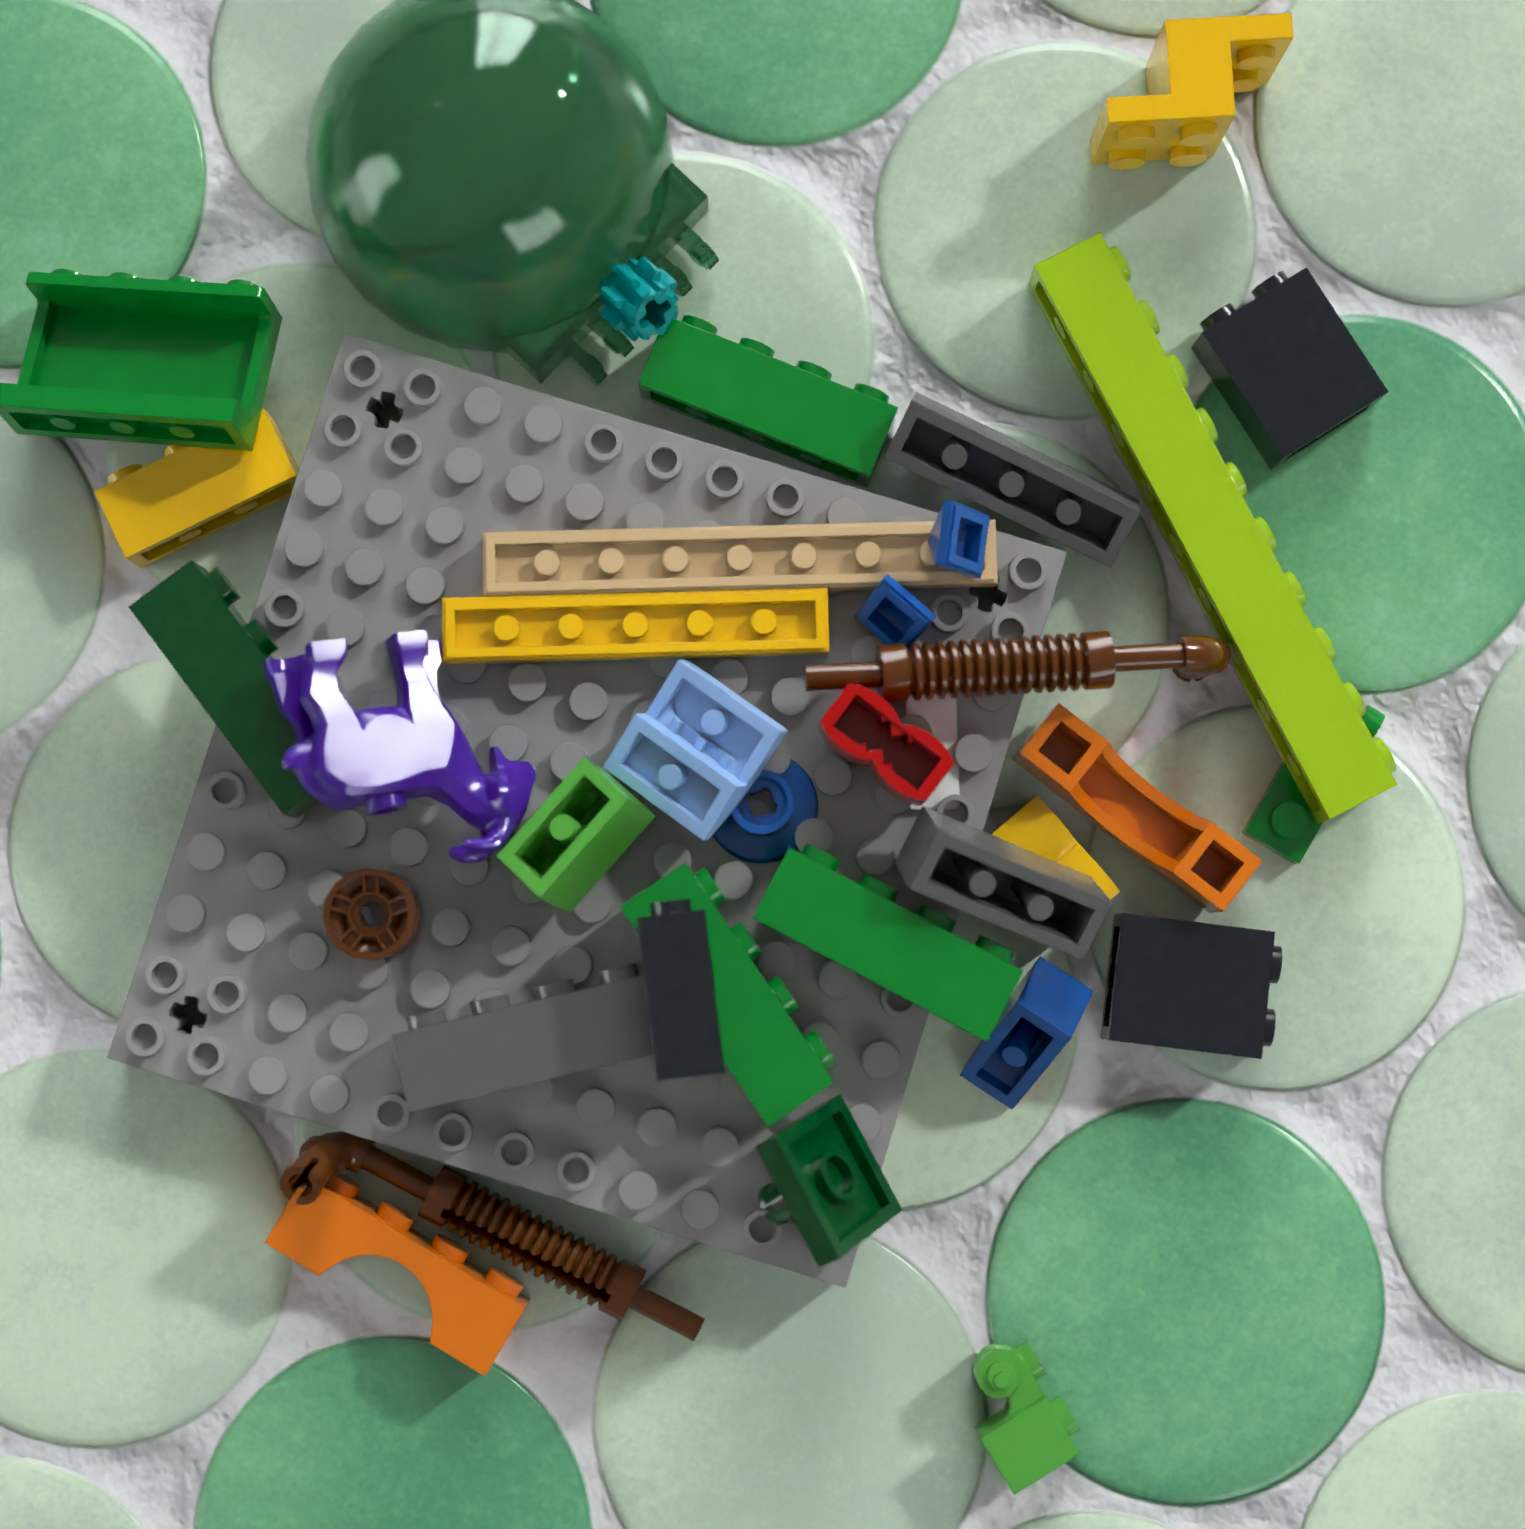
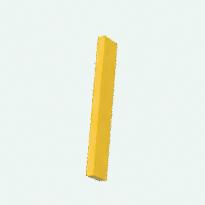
M828 588L442 598L443 662L445 664L829 655Z

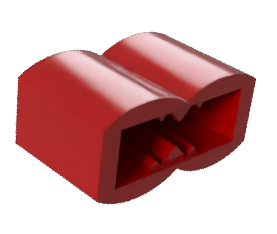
M848 683L819 723L818 728L823 739L834 752L854 764L870 767L877 782L889 794L908 804L921 806L926 802L954 765L950 753L937 738L919 727L901 724L897 713L883 697L860 685Z

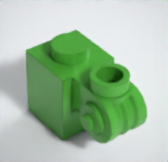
M1027 1341L1022 1342L1016 1347L1000 1343H993L983 1347L973 1361L975 1379L980 1389L986 1395L1001 1399L1006 1397V1403L1003 1409L974 1427L1015 1495L1080 1454L1070 1437L1078 1432L1080 1428L1060 1396L1049 1402L1036 1380L1046 1375V1372Z

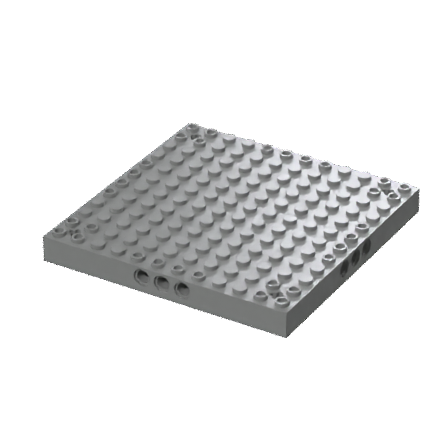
M347 333L343 334L250 621L256 618L278 645L279 649L271 655L273 659H287L306 654L305 646L309 642L346 638L347 654L337 672L339 690L354 710L358 712L370 707L397 705L396 685L385 640L395 633L427 630L429 641L441 639L442 660L436 671L439 698L461 727L483 774L489 773V750L495 746H498L505 758L510 761L529 762L535 769L536 778L531 790L527 810L513 837L583 757L611 774L603 766L634 715L647 712L678 659H687L789 730L763 770L772 771L780 775L787 770L792 759L807 772L815 786L819 806L818 818L807 819L796 829L795 842L799 849L797 852L802 853L806 843L840 860L841 862L836 872L859 884L863 875L867 874L897 890L898 894L894 903L917 914L923 904L954 921L957 919L959 909L910 890L894 863L920 810H912L909 807L911 804L905 803L889 794L877 782L870 767L854 764L839 756L829 747L819 731L820 720L844 689L805 690L804 666L875 661L877 645H884V643L854 617L874 590L828 591L829 655L445 664L443 662L442 598L484 597L482 532L936 521L939 513ZM390 405H395L402 415L400 421L396 423L390 420L388 428H383L376 418L378 412L382 410L388 413ZM996 531L998 583L993 588L992 594L995 599L1001 601V606L993 603L988 612L977 609L978 598L970 595L969 592L970 589L978 592L980 587L907 589L936 616L915 643L921 649L923 642H929L933 648L936 641H941L945 646L949 640H953L958 645L960 640H966L970 644L972 639H978L982 644L984 638H990L993 643L998 637L1003 638L1005 643L1008 637H1015L1017 642L1020 636L1028 637L1029 641L1032 635H1038L1041 638L1067 552ZM877 687L868 688L878 694ZM1021 689L1015 695H1012L1008 690L1005 695H999L995 691L993 696H987L983 691L981 697H976L971 692L968 698L962 697L959 692L956 698L958 742L955 746L954 756L959 765L960 795L953 794L945 797L938 804L937 809L932 810L981 831L984 830L1024 693H1022ZM906 701L889 702L897 713L901 724L919 727L932 735L930 724L923 717L918 715L906 716ZM215 725L107 1058L846 1288L859 1244L839 1260L819 1268L793 1218L783 1225H772L765 1215L779 1208V1205L784 1200L761 1209L758 1201L759 1190L763 1186L774 1182L755 1146L819 1104L841 1094L879 1167L882 1169L929 1012L752 919L782 860L771 863H751L732 856L715 841L713 836L709 840L703 841L613 774L611 775L656 817L573 911L568 913L540 899L497 857L501 850L479 863H461L451 858L448 853L452 847L462 846V840L480 838V830L466 823L450 807L430 797L407 799V807L405 809L381 816H368L366 806L334 809L320 801L298 818L283 815L217 725ZM763 791L753 797L749 796L746 800L749 802L752 816L760 818L761 815H767L770 812L774 813L776 810L771 793ZM950 802H960V806L957 809H944ZM686 862L693 874L705 867L726 898L716 908L728 926L731 928L741 921L763 954L754 959L753 963L766 982L778 975L800 1007L789 1015L803 1036L815 1030L836 1060L834 1065L826 1069L834 1083L770 1127L763 1121L726 1064L724 1073L656 1081L653 1055L409 1113L391 1035L409 1031L406 1018L445 1009L447 1021L473 1015L470 1002L509 994L511 1006L537 1000L534 987L571 978L575 991L600 985L598 972L636 963L638 975H643L639 935L620 906ZM365 868L392 872L408 881L418 895L422 910L420 930L411 945L397 956L382 960L353 958L339 950L327 935L323 920L325 899L334 884L348 873ZM377 902L370 904L368 907L362 906L359 914L365 917L368 927H376L384 919V910ZM197 999H199L198 1010L207 1014L205 1024L193 1025L191 1030V1019L183 1015V1008L185 1005L196 1004Z

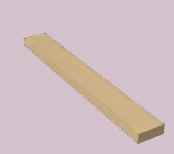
M989 520L981 579H972L935 565L927 541L935 521L482 532L483 596L828 588V591L875 590L887 574L906 589L996 587L998 583L996 520Z

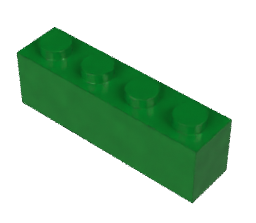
M684 315L682 321L672 319L666 327L668 331L661 336L658 334L638 381L641 398L868 488L895 422L898 407L888 403L890 398L887 394L865 384L857 383L854 389L831 381L832 374L828 370L811 362L798 361L797 365L793 366L773 358L774 350L756 340L741 338L738 344L716 335L718 329L714 325L692 315Z
M806 843L802 853L790 847L788 848L752 919L971 1035L988 1041L1023 973V970L1010 964L1014 955L1013 951L982 935H979L975 945L951 933L957 923L956 921L923 904L917 914L894 903L898 894L897 890L867 874L863 875L859 884L836 872L841 862L840 860Z
M685 862L621 905L620 908L637 933V918L652 916L650 903L690 899L691 911H706L724 1062L763 1121L770 1127L834 1083L826 1069L834 1065L836 1060L815 1030L803 1036L789 1015L800 1007L778 975L766 982L753 963V960L763 953L741 921L731 928L728 926L716 908L726 898L705 867L693 874Z

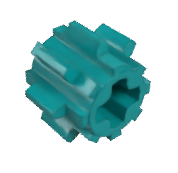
M641 257L639 262L636 259L628 258L627 263L621 265L615 263L611 266V272L606 279H601L599 285V292L603 295L599 299L605 306L600 312L601 317L616 331L621 330L632 341H636L638 337L649 340L651 335L659 334L661 336L667 332L666 327L672 319L676 320L679 313L677 310L678 306L675 304L679 299L676 293L673 292L678 283L662 268H657L646 257Z

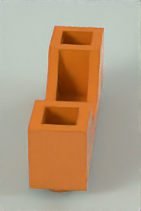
M1060 703L1049 711L1012 759L1208 913L1224 912L1262 862L1261 859L1212 821L1190 812L1148 783L1115 752L1109 741Z
M335 1172L323 1187L318 1198L307 1205L296 1204L298 1197L305 1190L300 1187L287 1204L264 1243L319 1276L335 1264L356 1256H381L402 1264L417 1277L428 1295L432 1311L430 1343L485 1376L531 1299L520 1293L524 1285L515 1277L499 1268L491 1266L488 1273L466 1261L469 1251L456 1241L442 1234H436L432 1240L413 1229L411 1226L415 1219L398 1206L382 1201L380 1206L377 1207L357 1195L361 1186L343 1173Z

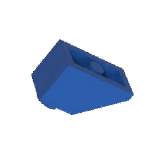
M1040 956L1014 989L988 1041L981 1040L964 1065L960 1076L1010 1109H1013L1070 1041L1092 996L1093 990Z

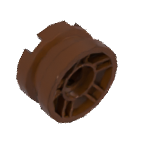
M370 868L350 872L337 881L325 899L323 912L327 935L335 946L353 958L365 960H382L394 957L409 947L420 930L422 917L418 895L408 881L392 872ZM377 902L384 910V919L378 926L368 927L365 917L359 914L362 906L368 907L370 904Z

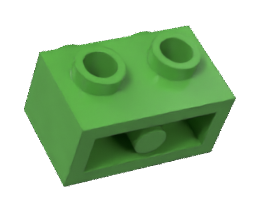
M583 757L500 851L497 857L540 899L571 913L656 816L616 778Z

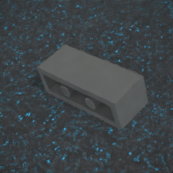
M922 806L894 862L910 890L1081 960L1084 959L1113 904L1091 876L925 806Z

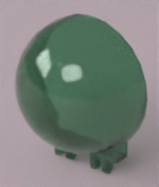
M393 0L355 31L327 70L311 110L305 156L312 212L335 264L368 304L406 331L448 347L508 353L540 384L565 359H568L591 382L599 385L608 375L604 371L603 365L592 354H588L579 344L593 331L613 353L619 354L621 357H626L634 349L630 340L620 330L616 331L600 315L605 306L599 299L603 296L599 292V285L601 280L606 279L612 272L611 268L616 263L620 265L627 263L628 258L636 259L639 262L641 257H646L657 268H662L678 283L673 292L679 297H684L693 287L687 275L665 257L672 248L678 244L697 265L704 267L706 270H711L719 261L711 247L692 230L709 211L708 196L675 166L667 114L646 66L610 23L577 0Z

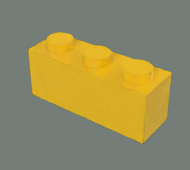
M262 409L253 451L170 445L164 450L165 457L145 467L142 464H132L115 471L107 479L109 484L95 490L94 493L125 558L143 568L291 496L299 468L277 423L265 409Z

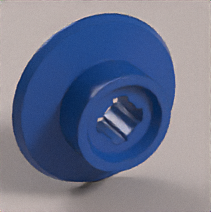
M792 759L787 770L780 775L772 771L763 770L735 809L712 835L713 838L732 856L751 863H771L782 860L789 847L798 851L799 849L795 842L796 829L803 821L810 818H818V797L811 778ZM767 791L771 793L776 810L774 813L770 812L767 815H761L760 818L752 816L749 802L746 800L749 796L753 797L756 794Z

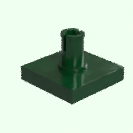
M841 1094L819 1104L755 1146L774 1182L763 1186L759 1190L758 1201L761 1209L784 1200L779 1205V1208L768 1212L765 1217L772 1225L776 1226L783 1225L793 1218L819 1268L842 1258L902 1211L897 1198Z

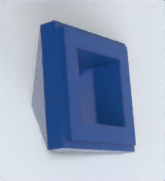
M945 500L927 540L935 565L972 579H981L990 520L989 515L953 500Z
M888 574L854 615L860 623L884 644L903 643L908 649L911 643H915L936 618L915 595Z

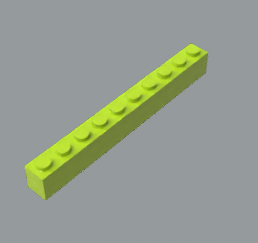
M1101 232L1035 264L1028 285L1217 638L1224 641L1229 647L1231 654L1230 663L1283 763H1286L1317 824L1330 820L1398 785L1392 775V772L1396 771L1395 760L1384 741L1379 737L1373 739L1365 725L1362 716L1366 715V708L1359 692L1350 682L1343 684L1332 663L1336 659V652L1330 638L1321 627L1313 628L1302 606L1306 605V596L1302 586L1292 572H1283L1272 551L1277 549V544L1269 525L1260 516L1254 518L1243 497L1247 495V487L1240 471L1232 462L1225 464L1214 442L1218 440V435L1212 419L1203 408L1196 410L1185 390L1189 386V382L1183 365L1173 353L1167 356L1156 336L1160 332V328L1152 308L1145 300L1138 302L1127 282L1131 279V274L1123 254L1116 246L1109 248Z

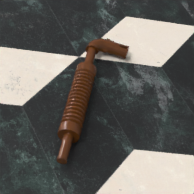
M1109 631L1081 632L1079 637L1075 633H1068L1066 638L1063 634H1056L1054 639L1051 635L1046 634L1042 640L1040 636L1032 635L1030 641L1028 637L1020 636L1018 642L1015 637H1008L1006 643L1001 637L996 638L994 643L990 638H984L982 644L978 639H972L970 644L966 640H960L958 645L953 640H949L945 646L941 641H936L933 648L929 642H923L921 649L917 643H911L909 649L903 643L877 645L875 661L804 666V685L806 691L845 689L848 683L866 688L877 687L878 694L888 703L908 701L910 695L915 701H920L922 695L927 700H932L935 694L939 699H945L947 693L950 698H957L959 692L962 697L968 698L971 692L974 696L981 697L983 691L987 696H993L995 691L999 695H1005L1008 690L1012 695L1018 694L1020 689L1022 693L1029 694L1032 688L1034 692L1042 693L1044 687L1047 692H1054L1056 687L1061 692L1066 691L1068 686L1072 691H1078L1080 685L1085 690L1110 689L1114 685L1115 672L1172 669L1177 678L1182 681L1190 682V680L1195 679L1196 682L1206 676L1219 674L1225 670L1230 662L1231 654L1229 647L1224 641L1219 638L1200 635L1179 636L1177 643L1114 646Z
M343 1131L312 1136L301 1146L299 1157L281 1176L280 1186L286 1198L291 1200L297 1190L302 1187L305 1190L298 1197L296 1204L307 1205L318 1198L323 1187L335 1172L342 1174L345 1170H349L359 1174L363 1169L423 1200L424 1202L418 1213L419 1217L440 1228L447 1224V1231L452 1234L458 1230V1237L461 1239L469 1235V1243L474 1245L480 1241V1249L485 1250L490 1247V1254L494 1256L501 1252V1260L507 1261L512 1257L513 1266L517 1267L523 1263V1271L527 1273L533 1269V1276L536 1278L544 1274V1282L547 1284L555 1279V1288L560 1289L566 1285L567 1294L570 1295L576 1291V1299L580 1301L587 1296L588 1305L592 1306L598 1302L599 1311L620 1322L628 1308L694 1341L705 1318L640 1285L647 1272L646 1269L626 1259L617 1263V1254L612 1253L607 1257V1249L602 1247L596 1251V1243L594 1242L585 1246L584 1237L581 1236L574 1240V1232L572 1231L564 1235L563 1226L559 1225L553 1229V1221L547 1220L545 1223H542V1215L540 1214L532 1218V1210L528 1208L521 1213V1205L519 1203L511 1207V1200L506 1197L500 1201V1194L497 1192L489 1196L488 1187L484 1186L479 1190L478 1182L473 1181L468 1184L467 1176L445 1165L437 1177L434 1178L374 1147L375 1141Z

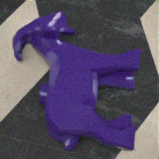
M427 630L395 633L385 640L396 685L397 705L370 707L358 712L354 710L339 690L337 672L347 654L346 638L309 642L305 646L306 654L287 659L267 658L262 663L264 673L273 689L279 711L292 724L297 737V744L289 748L283 756V770L290 769L293 771L302 787L313 798L334 809L366 806L368 816H381L405 809L407 807V799L430 797L450 807L466 823L480 830V838L462 840V846H455L449 850V856L461 863H479L504 848L511 840L526 813L531 790L536 778L535 769L529 762L510 761L505 758L499 747L495 746L489 750V773L483 774L461 727L439 698L436 671L442 660L441 639L429 641Z

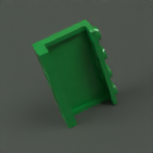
M56 269L52 273H28L25 285L37 299L35 317L17 384L0 383V416L17 434L253 451L282 322L281 314L263 287L241 279L231 280L225 284L199 282L185 276H173L168 280L143 279L124 272H116L110 276L82 275L69 269Z

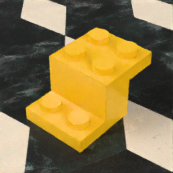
M1292 13L1165 20L1145 66L1147 95L1107 97L1090 139L1091 164L1108 163L1109 168L1114 170H1130L1143 166L1146 161L1169 160L1172 166L1188 167L1201 164L1208 157H1213L1236 116L1234 92L1252 91L1258 89L1264 83H1268L1293 40Z

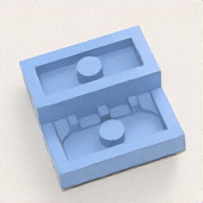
M678 659L647 712L634 715L603 768L705 841L709 840L748 792L789 730L691 661Z

